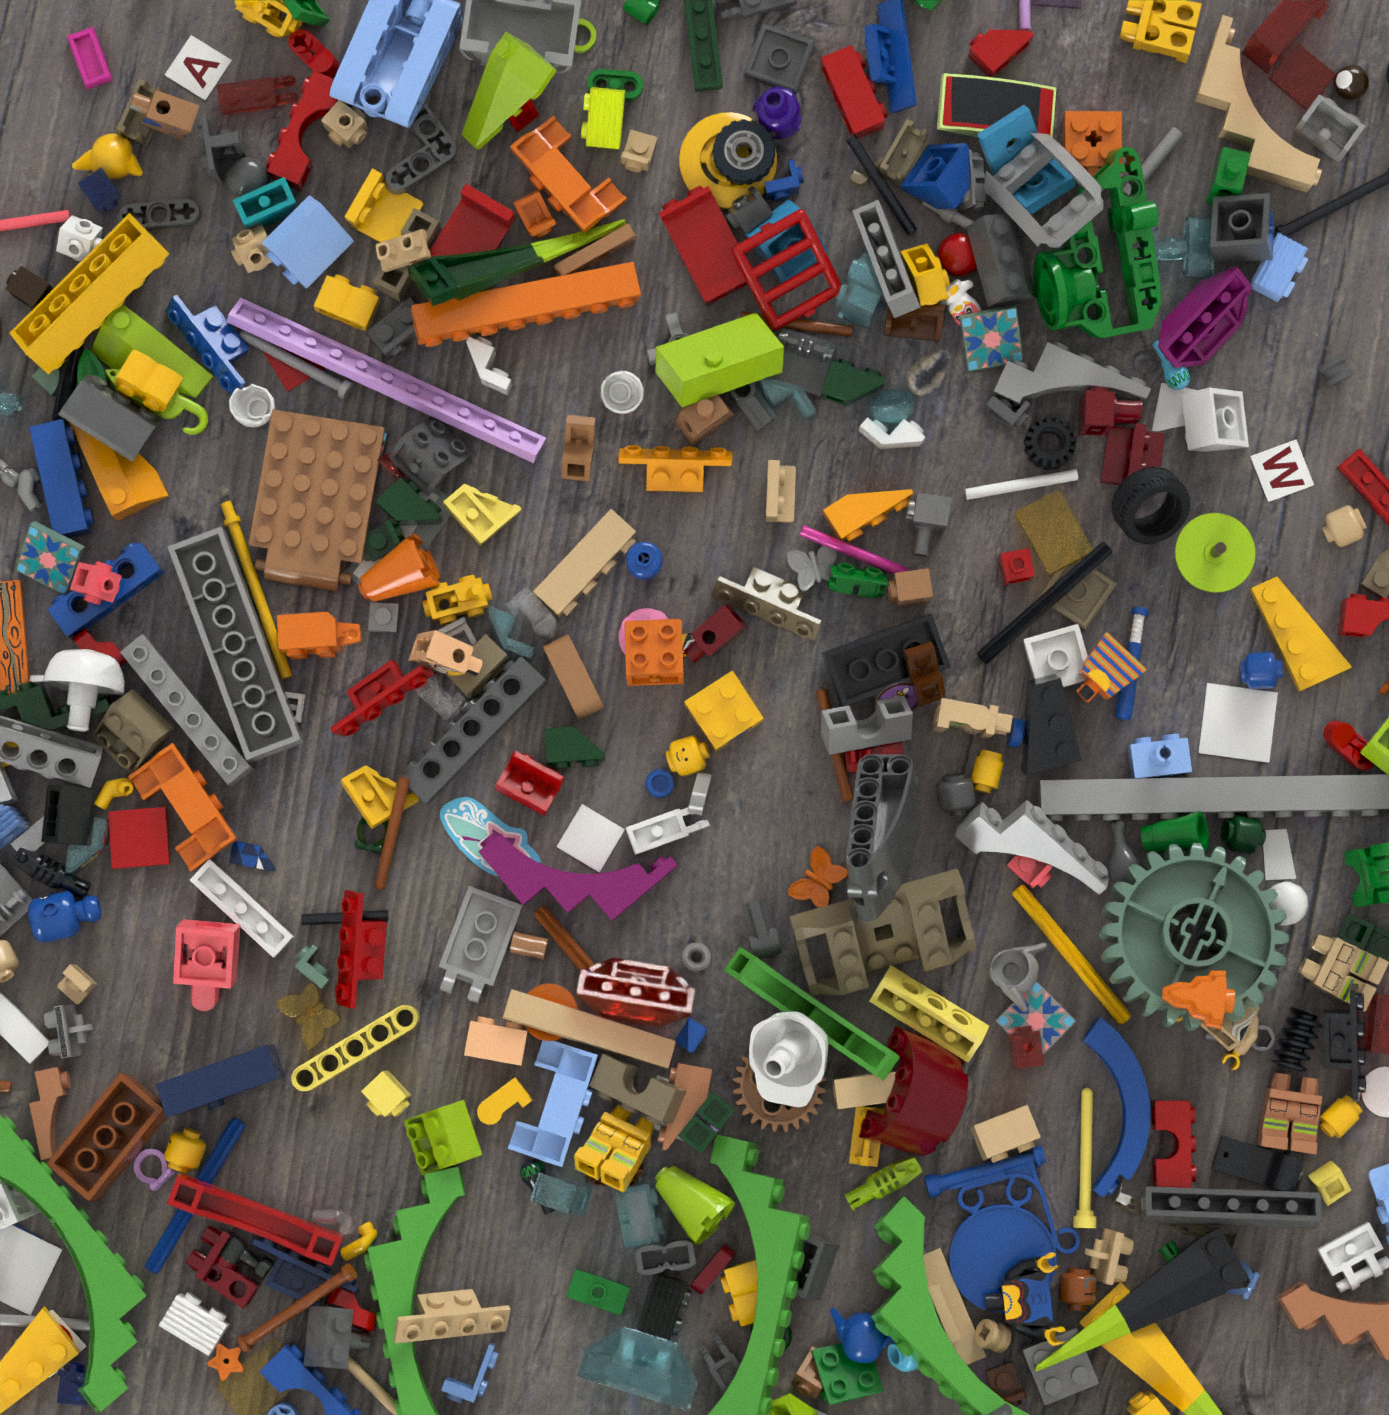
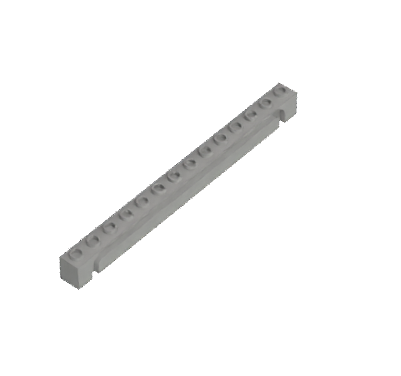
M1388 774L1040 780L1037 782L1038 807L1044 811L1046 817L1051 822L1063 821V816H1074V821H1092V816H1103V821L1119 820L1120 815H1132V820H1149V815H1160V820H1170L1178 818V814H1191L1197 811H1201L1205 819L1206 814H1218V819L1233 818L1235 813H1246V816L1264 818V813H1275V818L1292 817V812H1304V817H1321V812H1332V817L1350 816V811H1361V816H1379L1378 811H1389Z

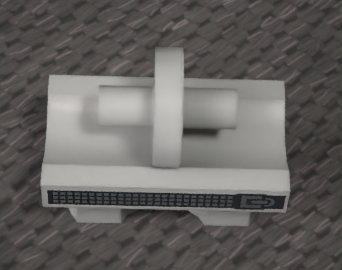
M76 1004L54 1006L53 1011L44 1014L47 1029L57 1027L58 1039L49 1040V1054L61 1056V1058L82 1056V1043H86L85 1031L93 1030L92 1024L84 1025L82 1014L77 1015Z

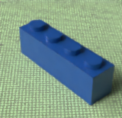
M63 419L30 426L52 530L67 538L92 533L91 525L95 524L91 507L87 508L85 497H88L89 493L85 480L81 481L79 470H82L83 467L79 453H75L73 443L76 442L73 426H69Z

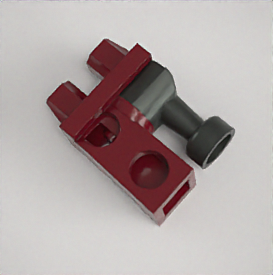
M208 1226L201 1236V1240L212 1246L209 1254L206 1256L199 1250L194 1249L185 1263L197 1272L195 1277L203 1280L210 1287L244 1309L248 1307L262 1284L238 1271L237 1267L242 1263L254 1269L253 1276L263 1281L272 1268L274 1261L267 1256L259 1259L247 1249L246 1242L228 1229L222 1231L216 1227Z

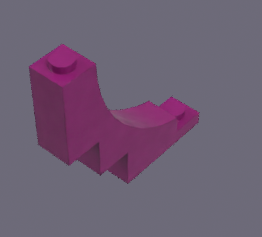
M493 833L480 843L483 848L478 851L522 905L527 904L544 888H547L564 910L569 913L590 895L611 921L616 919L678 866L671 856L666 860L662 856L650 866L652 872L649 875L639 863L606 873L578 874L565 872L545 866L524 855L501 833L498 836H495Z

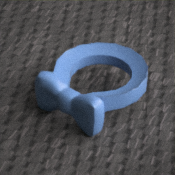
M1239 1260L1250 1279V1283L1247 1288H1232L1227 1293L1243 1295L1244 1300H1248L1261 1274L1258 1271L1253 1273L1246 1263Z

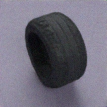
M1152 466L1135 471L1123 480L1113 495L1111 509L1114 520L1130 539L1141 544H1154L1171 537L1182 527L1189 515L1191 502L1186 487L1174 473L1162 467ZM1167 492L1164 503L1156 512L1144 518H1135L1139 506L1147 498L1157 493Z

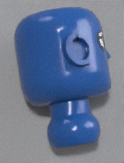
M69 891L55 894L51 892L49 895L33 899L28 905V918L33 936L42 943L73 937L80 930V922L88 921L94 923L102 918L98 897L94 895L86 896L82 901L76 902L75 897Z

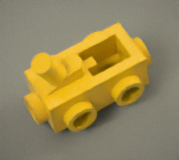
M235 0V9L243 13L242 17L255 24L259 22L267 27L266 31L275 37L289 36L291 33L299 30L302 25V21L293 18L283 0ZM282 11L287 14L285 20L281 16Z
M469 575L459 578V583L448 586L447 582H443L436 587L433 586L431 591L425 592L427 600L422 601L426 617L432 616L434 622L440 621V625H448L457 621L456 616L467 614L468 618H474L485 614L484 609L489 608L488 601L493 600L489 583L483 584L481 577L475 579V575ZM443 600H447L450 603L449 608L446 610H442L439 607L440 602Z

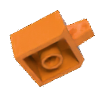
M1065 111L1061 120V146L1091 176H1094L1106 164V157L1111 150L1122 147V111ZM1088 140H1092L1096 146L1091 147V143ZM1119 158L1120 164H1122V158Z
M328 612L277 615L279 650L285 656L290 657V660L308 659L307 655L311 654L319 655V658H334L336 653L343 652V646L361 643L362 641L360 624L340 623Z

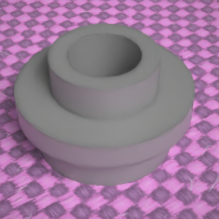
M691 943L682 953V961L691 971L704 970L711 960L709 949L702 943ZM695 951L700 952L702 955V960L698 963L691 960V954Z

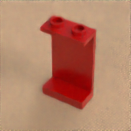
M465 184L460 192L462 199L429 250L431 257L498 249L516 220L515 213L470 185Z
M698 186L687 192V198L679 202L677 199H674L662 206L663 210L659 212V215L708 306L748 284L732 254V248L738 243L715 201L709 186L705 188Z

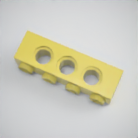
M892 965L888 968L869 1000L872 1004L966 1062L970 1061L989 1028V1025Z

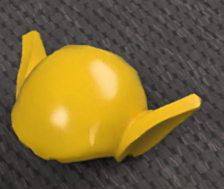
M114 133L100 136L93 143L92 149L85 152L72 164L73 169L92 170L97 176L109 180L122 179L129 174L133 176H142L143 174L137 157L133 154L130 141L126 137Z

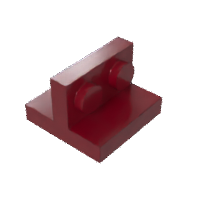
M1135 423L1132 428L1113 426L1106 436L1100 483L1120 485L1126 477L1135 471L1152 466L1161 467L1165 433L1146 431L1147 425Z

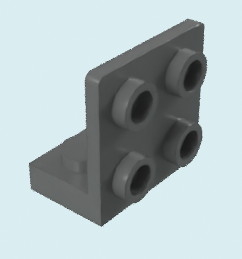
M431 416L404 434L388 458L429 496L435 492L445 476L470 459L473 452L443 422Z

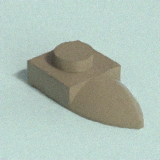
M1389 549L1377 557L1359 585L1379 598H1387L1389 595Z

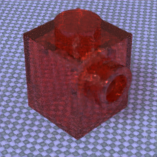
M1032 1025L1014 1027L1015 1033L1008 1034L1012 1068L1043 1066L1044 1058L1040 1030L1032 1031Z

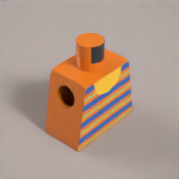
M1106 632L1100 637L1077 672L1085 682L1076 690V694L1086 703H1089L1097 693L1107 700L1143 674L1147 669Z

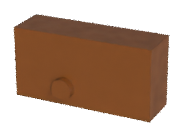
M120 1072L46 1164L85 1199L91 1202H99L167 1119L162 1102L131 1075Z

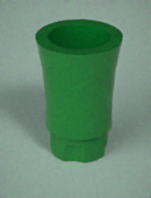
M1201 811L1170 820L1158 821L1141 828L1142 846L1148 853L1151 851L1165 853L1167 847L1171 844H1177L1182 851L1189 850L1194 842L1201 843L1204 851L1209 846L1208 827Z

